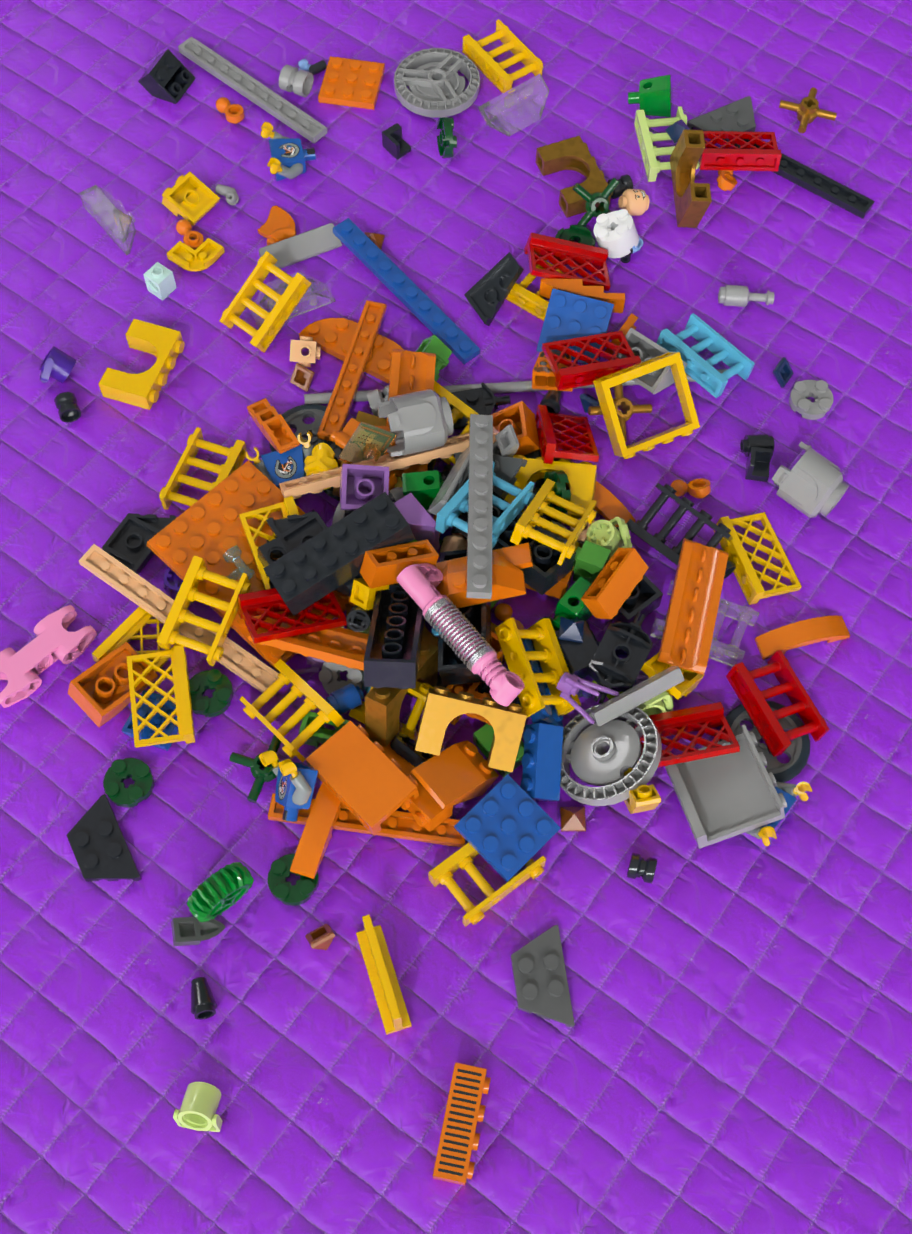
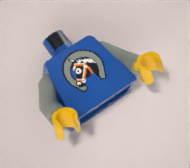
M264 122L262 124L261 136L263 138L270 137L271 158L267 166L270 167V172L275 174L276 181L286 178L294 179L298 175L305 173V161L316 160L314 148L303 149L299 138L284 137L278 132L273 131L271 123Z
M308 431V440H304L300 432L298 435L299 446L282 454L274 451L261 455L262 459H259V449L253 447L257 455L251 457L246 450V458L253 461V465L280 489L279 483L306 476L304 461L307 456L312 455L313 445L310 444L313 435Z
M265 751L259 755V758L265 767L272 764V771L277 776L275 801L284 806L282 819L296 822L299 809L310 808L318 770L303 763L292 762L291 759L278 762L276 752Z
M804 781L797 785L777 782L775 787L777 793H782L786 800L785 815L796 802L797 795L802 801H807L809 797L805 791H813L810 784ZM781 820L745 833L757 839H762L763 844L769 846L770 841L768 837L777 839L775 828Z

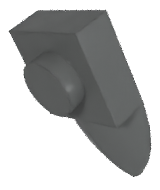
M195 917L173 918L171 921L174 946L199 945L201 941L211 939L225 929V925L215 919L200 922Z

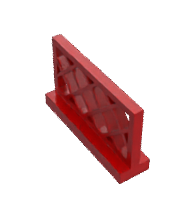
M703 131L704 138L711 140L708 142L704 139L705 149L700 157V170L778 171L782 153L781 150H778L775 132ZM761 139H770V141L765 142ZM718 143L721 145V147L719 148L714 144ZM737 143V144L740 145L741 147L738 148V147L734 146V144ZM754 144H757V145H759V146H761V147H760V148H757V147H755V146H753V145H754Z
M530 233L524 248L525 254H528L530 275L548 279H582L583 286H604V291H609L611 286L606 263L609 255L608 249ZM548 260L549 262H551V263L553 264V266H550V265H549L548 263H546L545 261ZM540 265L545 270L536 268V266ZM564 265H569L573 270H569ZM559 269V270L562 271L564 274L559 273V272H557L556 270ZM584 269L589 270L592 274L590 275ZM578 273V274H580L583 278H580V277H578V276L575 275V274Z
M622 330L542 344V350L556 378L555 386L558 391L593 385V381L642 362L639 356L634 355ZM619 339L621 344L618 346L609 341ZM598 343L602 346L600 349H597L589 344ZM577 346L582 349L580 352L570 349V347ZM607 347L616 352L614 355H611L603 350ZM557 349L562 353L558 356L551 353L550 350ZM586 350L595 354V357L590 358L583 353ZM621 353L627 356V358L620 359L617 355ZM565 354L575 357V360L572 362L563 357ZM600 356L609 361L600 362L597 359ZM579 360H582L588 364L579 365L577 364V362ZM561 363L569 368L559 369L558 364Z
M538 404L535 420L543 463L552 464L554 457L598 462L599 454L587 417L548 413L546 405Z
M276 588L238 595V614L241 619H244L254 644L347 626L346 617L333 591L307 607L306 610L296 614L300 616L297 620L288 617L291 611ZM330 602L328 606L323 605V603ZM314 608L322 611L323 613L319 616L314 613H311V611ZM284 611V613H283L282 615H281V614H278V613H276V612ZM331 614L338 617V619L330 620L326 616ZM261 615L259 619L253 617ZM267 617L277 620L274 625L265 622ZM307 618L315 621V623L306 624L303 621ZM282 623H286L292 627L284 629L279 626ZM259 627L269 630L261 634L256 632Z
M721 702L648 715L660 734L661 743L667 745L666 749L661 752L658 767L740 752V745L724 716V707ZM722 726L720 731L712 729L714 727ZM693 731H699L697 735L688 733ZM706 733L715 738L709 741L701 737ZM644 735L640 737V741H644ZM676 735L673 738V740L665 738L667 736ZM684 738L691 741V743L687 746L678 741ZM722 739L730 742L731 745L722 746L717 743ZM641 742V754H640V758H641V756H642V752H643V749H644V743H643V742ZM700 744L707 748L705 750H697L694 746ZM675 748L683 751V753L674 755L670 751Z

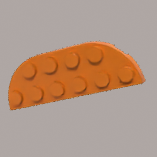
M345 318L322 319L305 327L299 333V338L300 336L313 337V341L317 342V347H321L322 351L344 361L358 323ZM378 334L364 372L389 384L392 349H404L396 342Z

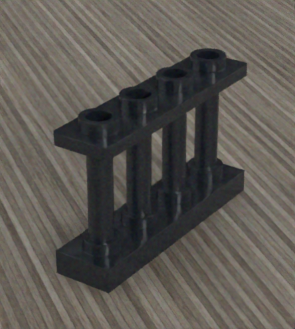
M658 483L655 487L662 493L643 518L637 520L636 523L630 519L626 524L631 532L677 566L683 539L692 541L704 524L716 531L705 546L715 548L723 537L729 542L733 539L729 534L731 530L722 523H719L717 526L710 521L713 518L704 510L698 512L692 508L695 504L684 496L682 499L675 495L677 491L668 484L662 486ZM668 498H670L679 507L658 534L655 533L653 536L647 532L648 525ZM686 511H688L698 519L678 545L670 549L665 545L667 541L665 539Z

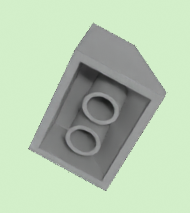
M630 328L625 336L634 355L639 356L642 362L669 352L633 328ZM621 353L617 355L620 359L627 358V356ZM682 360L685 369L688 364ZM670 365L632 379L654 395L675 383Z

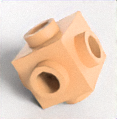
M300 336V340H291L290 362H298L305 367L311 368V363L316 364V359L320 360L321 347H317V342L313 341V337ZM304 348L309 349V354L307 356L302 355V350Z

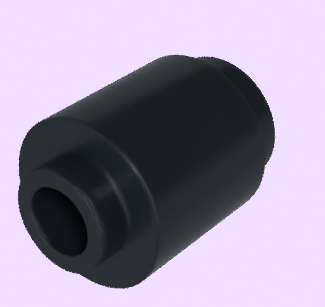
M767 434L745 435L744 439L740 442V450L746 457H748L751 447L773 449L774 452V438Z

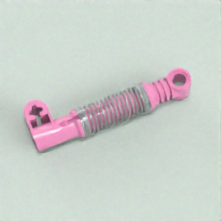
M429 563L414 564L406 567L398 575L397 582L422 609L425 620L433 626V629H436L441 638H444V641L455 651V654L461 657V661L466 664L467 668L473 674H478L483 681H486L485 683L490 687L492 698L502 706H509L525 687L521 678L515 673L507 671L497 659L495 650L484 640V637H481V634L476 631L475 627L470 624V621L462 615L459 609L456 608V605L446 595H441L437 591V586L443 580V574L438 568Z

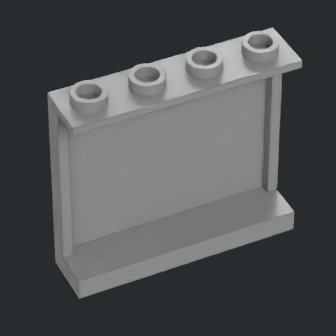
M742 725L743 733L735 736L740 745V752L665 766L699 849L785 818L784 808L787 807L786 800L782 793H777L775 789L777 786L776 779L772 772H767L765 768L767 766L766 758L763 752L758 753L755 747L758 746L756 737L753 732H748L745 725ZM725 740L717 743L722 746L731 745L730 742ZM703 747L698 750H705L707 747Z

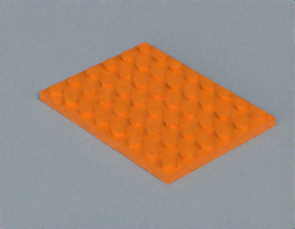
M248 460L147 541V547L182 580H184L195 555L203 558L208 571L236 581L240 580L242 573L247 574L250 580L249 583H251L249 593L264 590V584L239 514L284 502V496L281 490ZM297 506L299 514L304 515L305 512ZM281 510L272 512L269 518H274V520L282 519ZM257 518L246 520L248 526L258 529L262 522ZM265 523L261 532L272 536L274 532L268 523ZM258 536L254 543L260 547L267 543V539ZM205 579L203 581L200 580L197 586L198 592L229 603L235 592L233 589ZM334 590L333 593L344 612L346 610L345 604L349 603L348 596ZM328 602V603H323V605H326V606H328V605L330 604V602ZM210 606L222 619L224 618L226 611ZM314 608L311 611V613H314L319 616L323 613L322 611ZM237 611L231 627L273 668L276 669L274 664L280 659L287 663L297 654L268 645L254 644L253 641L248 640L250 633L244 619L240 618ZM328 614L326 616V618L330 620L337 618L336 616L331 614ZM261 615L253 617L259 619Z

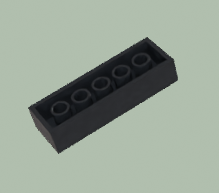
M493 491V495H495L496 497H498V498H500V499L506 501L505 499H503L501 496H499L497 493H495V492ZM492 505V515L499 518L504 511ZM521 511L498 537L497 543L492 550L516 545L510 542L516 523L523 514ZM462 512L458 518L468 523V512ZM453 526L454 529L467 538L468 534ZM539 526L533 527V529L560 541L547 530ZM523 537L519 544L529 542L533 566L520 570L524 573L525 583L543 595L572 571L576 552L574 551L571 559L566 558L563 564L559 565L557 562L561 552L529 537L527 539Z
M384 492L263 569L293 616L359 575L365 551L406 544L413 541L415 537L408 522L387 493Z
M467 549L440 552V562L467 556ZM491 602L458 608L462 615L470 621V624L475 627L476 631L481 634V637H484V640L491 646ZM438 635V672L444 686L486 682L478 674H473L466 664L461 661V657H458V654H455V651L447 645L444 638Z
M399 583L391 584L389 589L377 591L364 657L365 687L416 688L425 618L422 614V609Z

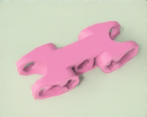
M72 605L65 606L47 615L37 623L34 628V633L37 637L18 652L13 648H6L0 652V680H8L7 686L0 693V705L3 708L9 707L30 696L42 683V679L38 676L58 659L63 664L71 663L83 654L85 649L95 639L97 633L91 625L75 632L67 631L68 626L77 616V612Z

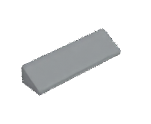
M329 223L262 247L258 251L259 257L263 256L266 251L278 260L275 266L281 269L339 248L342 244L333 234L334 224Z
M469 448L460 454L430 505L429 513L437 515L462 487L469 474Z
M671 666L588 712L598 727L685 681L681 669L678 666Z

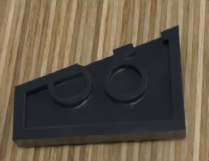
M510 252L464 294L487 326L491 324L524 270Z

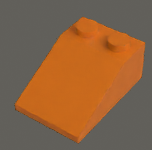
M523 401L491 414L493 415V427L499 432L509 424L513 426L519 442V448L515 455L524 456L540 449L535 414Z
M128 642L122 644L70 681L68 695L99 728L119 714L131 702L127 656L139 654ZM145 662L133 663V670L141 675L149 665ZM152 669L145 678L153 682L158 678V675ZM141 681L135 688V692L140 694L148 685Z
M468 740L453 744L440 752L439 756H433L411 771L442 809L482 796L499 777L494 768L488 767L487 760L478 752L477 747Z

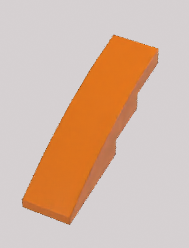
M541 278L539 295L550 299L552 289H557L615 304L613 313H623L625 293H604V286H583L582 279Z
M266 398L247 406L249 415L279 454L300 445L283 416L278 414L274 406H271Z
M323 783L311 808L290 868V872L312 879L315 878L329 845L332 830L341 811L342 804Z

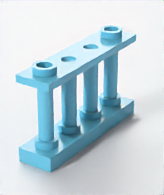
M694 313L690 315L685 330L674 335L666 328L661 331L657 340V344L669 352H680L681 359L688 364L684 369L685 373L715 398L722 395L729 378L738 374L746 380L755 365L752 360ZM692 336L699 343L690 348L682 340ZM707 348L714 356L705 361L697 353ZM723 361L730 368L720 373L713 366Z
M494 461L493 485L516 498L510 504L495 495L492 497V505L504 511L499 518L492 515V548L496 545L498 537L526 505L529 506L535 496L533 493L534 482L530 481L522 490L495 476ZM469 479L437 513L435 530L444 533L449 527L455 526L468 534V523L458 518V516L462 512H468Z

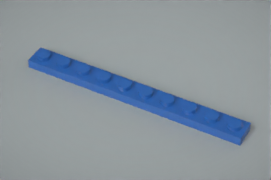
M349 218L333 227V234L464 365L480 354V348Z

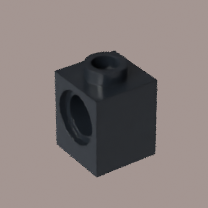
M279 537L258 547V558L264 568L273 563V558H281L289 553Z

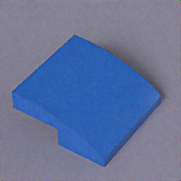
M144 690L141 696L143 697L147 691ZM152 693L147 700L157 706L164 696ZM167 700L160 709L170 715L176 709V705ZM143 703L137 710V714L145 719L153 709ZM131 712L121 731L134 738ZM156 713L149 722L159 728L166 718ZM170 722L162 732L168 736L177 735L178 727ZM145 726L139 733L140 740L149 739L155 731ZM172 743L152 746L168 751Z

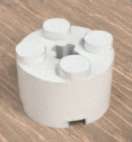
M626 209L600 214L597 217L593 232L599 248L608 249L609 258L624 257L631 253L630 249L634 245L636 248L639 243V235L633 218Z

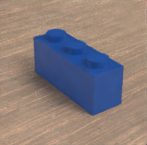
M542 723L525 725L523 734L524 755L522 757L523 772L520 787L533 800L559 801L563 727Z

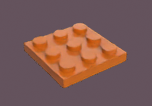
M330 56L318 95L319 103L374 110L385 72V63Z

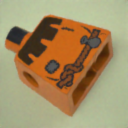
M557 349L550 350L551 353L558 356L562 353ZM542 351L539 353L532 371V389L558 391L555 386L556 378ZM564 355L563 358L572 361L570 355ZM561 363L558 364L559 369L569 368ZM573 388L565 389V390H559V391H570V392H572V391H573Z

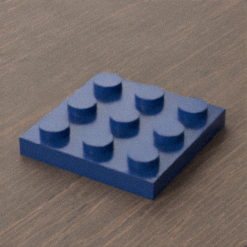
M552 289L536 351H543V343L607 333L615 304ZM598 343L589 344L597 349H600L602 346ZM577 346L570 347V349L580 352L582 349ZM585 350L583 353L590 358L595 357V354ZM582 360L578 361L580 363L588 364Z
M508 774L454 826L506 882L561 829Z

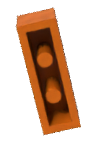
M428 539L365 551L360 574L370 589L398 583V575L406 567L424 563L436 566L439 554Z
M618 548L582 596L581 600L595 618L612 619L617 615L625 600L630 597L635 586L643 579V575L649 567L635 548Z

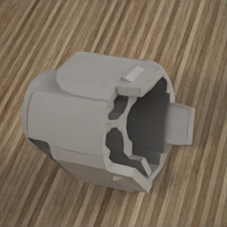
M431 389L393 396L389 398V401L378 403L379 418L387 417L390 430L395 434L393 438L396 445L387 447V452L391 457L405 456L442 447L446 443L448 436L453 434V418L449 403L445 397H439Z
M801 441L799 447L805 453L792 470L781 465L772 477L774 484L779 487L776 495L809 518L817 517L819 513L826 517L837 505L850 485L843 481V476L838 466L812 449V446L806 445Z

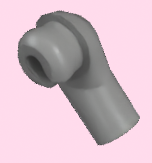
M217 184L216 194L225 196L228 204L236 205L239 201L236 189Z

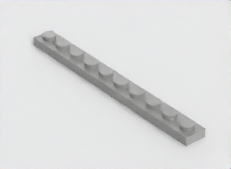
M192 36L178 46L179 52L312 143H316L327 134L326 126Z
M470 414L466 598L491 599L493 415Z

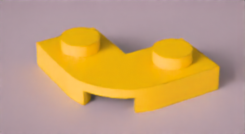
M207 238L196 250L179 241L166 254L167 258L185 270L196 272L209 268L225 253L223 246Z

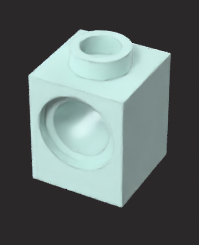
M159 262L155 263L143 274L147 290L162 301L177 288L173 272Z

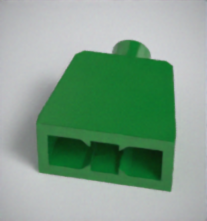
M671 75L641 80L639 92H628V104H640V110H644L645 115L671 117Z
M434 470L403 473L402 488L404 496L412 493L428 512L430 505L445 482L440 472Z
M581 576L557 603L554 620L551 622L555 631L559 630L561 617L587 621L592 616L590 610L581 600L582 596L591 586V583Z

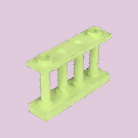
M682 106L678 107L676 117L649 119L646 118L644 110H636L634 127L648 182L656 181L657 173H660V171L671 170L670 162L657 161L656 156L671 155L675 146L661 148L653 146V142L672 139L666 132L653 134L649 132V128L671 126L681 119L687 125V115L683 113Z

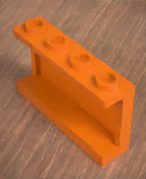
M350 720L305 760L308 766L318 770L317 777L375 836L382 830L380 825L410 797L413 796L416 799L419 796L417 788L419 785L410 774L406 776L401 771L402 767L393 757L389 759L384 754V748L377 741L372 742L368 738L369 734L361 725L356 726Z

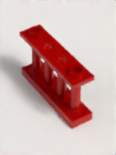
M781 650L774 653L766 666L749 671L744 663L741 662L735 664L726 675L773 757L781 755L792 744L790 741L792 739L810 733L814 741L817 742L830 730ZM774 673L780 685L762 691L759 690L754 679ZM786 693L792 705L772 711L766 699ZM798 713L805 725L784 731L778 719Z

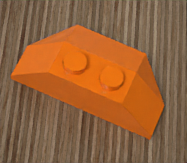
M495 551L492 552L491 599L466 598L467 557L448 561L442 571L443 580L436 588L441 595H446L456 605V608L526 594L523 571Z

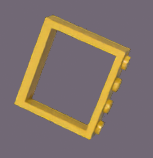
M670 351L593 381L615 456L623 457L624 459L636 456L638 451L652 450L656 444L670 443L674 441V437L679 435L688 436L693 433L694 429L700 428L680 352ZM670 365L686 423L626 446L610 388Z

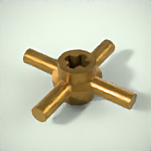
M814 87L810 89L808 97L803 98L799 104L784 100L780 101L779 108L797 113V119L800 121L799 133H805L807 125L812 123L816 117L835 121L837 116L835 112L819 109V102L815 99L817 89Z
M619 384L614 386L615 398L613 402L624 440L627 442L626 421L634 413H651L652 405H632L630 400L623 397V385ZM600 406L588 407L589 415H603Z

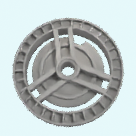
M429 48L414 52L401 61L395 71L394 89L400 103L415 114L432 118L449 117L463 112L477 99L480 89V75L476 65L465 55L450 49ZM458 70H459L461 73H463V74L465 75V77H466V78L468 79V81H469V85H468V87H467L466 89H465V78H464V76H459V75H458V73H457Z
M596 705V706H593V707H591V708H588V709H586L585 711L589 714L588 711H590L591 709H593V708H595V707H597V706H599V705ZM638 707L629 710L598 727L596 722L591 724L581 714L575 716L563 729L560 781L562 789L572 799L591 806H607L627 800L630 790L636 789L640 785H646L650 781L660 762L662 743L660 734L653 721ZM642 735H644V749H643V752H642V756H641V758H640V754H641V741H640V737H641ZM569 763H571L574 773L580 780L587 784L601 787H589L575 782L570 775ZM628 768H632L633 770L625 776L624 772Z

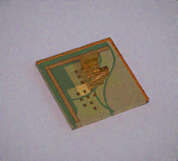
M361 421L338 456V459L351 464L372 458L377 462L380 456L386 454L387 447L392 445L397 434Z

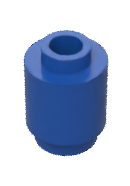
M350 683L331 692L326 701L342 715L362 705L361 699L364 696L358 685L354 686Z

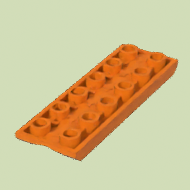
M392 349L388 401L393 396L427 389L434 390L436 354ZM386 417V426L390 427L388 418ZM392 438L387 447L396 445L394 438ZM386 447V449L384 450V454H383V455L389 454V453L387 452V447ZM417 463L410 465L405 470L395 469L392 471L395 472L396 477H402L403 473L427 471L428 463Z
M685 538L683 539L657 661L678 666L701 675L704 674L712 643L729 555L728 552Z
M288 615L289 618L295 620L299 618V616ZM269 617L265 620V622L273 625L277 621ZM305 618L303 623L313 624L315 621ZM282 623L279 627L287 629L292 626ZM261 627L256 630L257 634L269 631ZM337 627L260 642L259 644L364 671V657L369 634ZM249 635L248 640L253 641L251 636Z

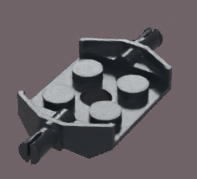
M481 383L482 388L451 392L479 415H491L495 413L498 406L511 404L510 395L494 396L484 383ZM464 416L462 419L459 418L453 425V430L465 428L468 425V419Z
M637 612L630 624L625 622L609 624L587 668V672L598 685L617 692H625L633 687L653 646L649 635L641 629L645 619L644 614L637 621L641 614ZM619 649L624 650L628 657L621 659L617 657L615 651ZM598 690L600 694L599 696H595L594 700L597 702L600 695L602 694L599 700V703L602 704L604 703L607 693Z

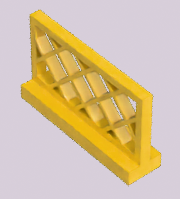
M293 496L284 498V502L239 514L265 590L271 589L269 577L267 578L263 569L264 566L258 558V546L254 542L258 536L269 541L276 538L275 534L270 536L261 532L272 512L281 510L282 519L287 518L288 515H300ZM257 518L262 522L258 529L248 526L246 520Z
M765 512L730 519L729 516L720 517L716 525L718 526L719 523H722L731 530L729 534L733 539L729 542L723 537L719 543L723 551L728 552V560L736 565L733 573L749 605L758 603L760 599L799 591L802 588ZM760 520L764 527L763 531L752 526V522ZM738 525L746 529L744 535L736 532L733 526ZM748 531L760 536L758 542L746 537ZM763 538L772 543V549L760 544ZM743 542L755 548L753 553L744 549ZM757 550L769 555L767 561L755 555ZM772 557L781 561V568L770 563ZM752 561L764 566L762 573L753 568ZM767 568L778 573L776 580L765 575ZM781 576L790 579L792 585L787 586L779 582ZM763 580L773 585L772 590L765 591L761 581Z
M138 607L92 652L93 660L97 663L130 640H140L141 651H136L138 654L169 651L160 650L158 643L157 650L143 651V640L158 639L160 635L159 623L162 622L158 619H152L154 616ZM146 624H157V634L143 635V627ZM170 658L161 659L156 666L161 668Z
M174 646V650L127 656L135 748L185 741L186 744L195 743L187 658L184 646ZM171 658V665L166 671L156 666L161 659ZM145 662L149 665L141 675L133 670V663ZM152 669L162 674L154 684L145 678ZM165 678L174 683V686L168 693L158 687ZM141 681L151 687L143 697L135 692V688ZM155 690L164 696L157 706L147 700ZM167 700L176 705V709L170 715L160 709ZM143 703L153 709L145 719L137 714V710ZM156 713L166 718L159 728L149 722ZM172 722L178 727L179 734L168 736L162 731ZM145 726L155 731L149 739L140 740L139 733Z
M370 914L363 916L364 930L357 932L356 935L385 1032L388 1035L412 1027L381 925L373 927Z

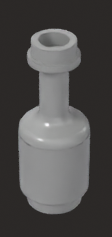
M725 285V287L720 286L718 303H722L723 306L745 307L749 301L765 302L766 305H773L774 292L767 291L766 294L751 293L747 286Z

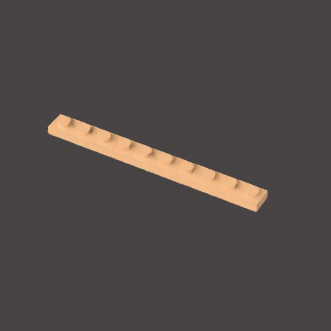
M494 427L493 444L497 441L495 436L499 433ZM469 433L447 438L444 446L434 448L433 450L395 457L387 454L353 464L389 467V471L395 469L405 470L410 465L417 463L427 464L432 459H445L451 457L454 453L464 452L469 448ZM342 467L279 483L284 498L293 496L294 499H298L306 493L311 492L315 494L322 492L325 488L340 487Z
M93 544L81 557L79 564L156 619L165 623L174 600ZM188 622L181 623L178 630L180 635L212 646L217 635L213 631ZM226 637L222 646L224 648L223 656L217 662L263 693L279 678L277 676L279 673Z

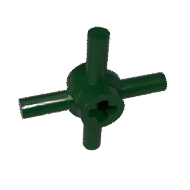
M613 178L602 193L595 192L593 194H590L578 183L574 185L573 191L586 200L585 208L587 211L577 225L585 227L592 217L612 212L609 209L608 197L618 186L619 181Z
M275 735L267 751H274L277 754L281 741ZM232 752L229 761L251 768L255 781L247 800L256 803L264 782H270L277 777L272 771V764L269 765L270 768L265 767L261 763L259 755L254 759Z

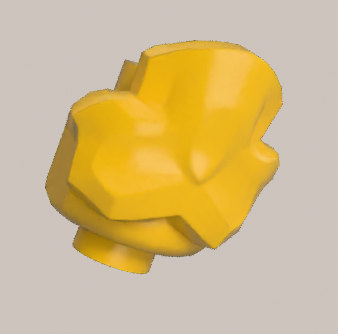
M324 442L317 444L312 449V455L305 458L304 471L306 476L339 467L336 459H334L335 453L328 444Z

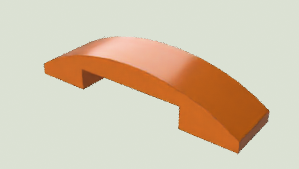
M596 481L593 500L597 501L594 510L607 521L620 517L624 519L626 524L630 519L636 523L635 518L608 489Z
M835 615L794 622L766 632L754 640L764 660L771 658L778 650L785 654L786 650L827 640V643L847 639L850 637V634L842 616Z

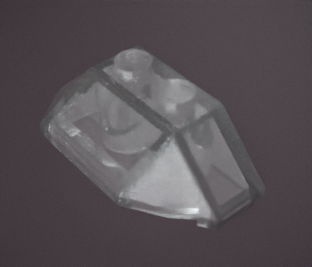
M538 74L484 103L478 109L489 127L510 137L541 119L549 89L541 74Z
M97 185L81 191L79 194L84 208L126 255L130 254L136 234L135 218L132 213L124 209L119 199L116 200L109 192Z
M299 271L298 273L312 284L288 319L336 302L328 285ZM296 272V273H293V274H290V276H291V277H295V275L297 274V272ZM281 279L266 283L267 286L280 295L288 287V284ZM259 290L255 303L266 311L271 312L276 302ZM251 311L258 328H260L264 319Z

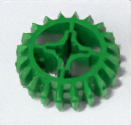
M234 862L226 865L224 868H220L208 879H205L202 884L198 885V888L189 896L187 902L189 911L200 922H206L221 915L236 904L252 887L254 879L250 871L241 862Z

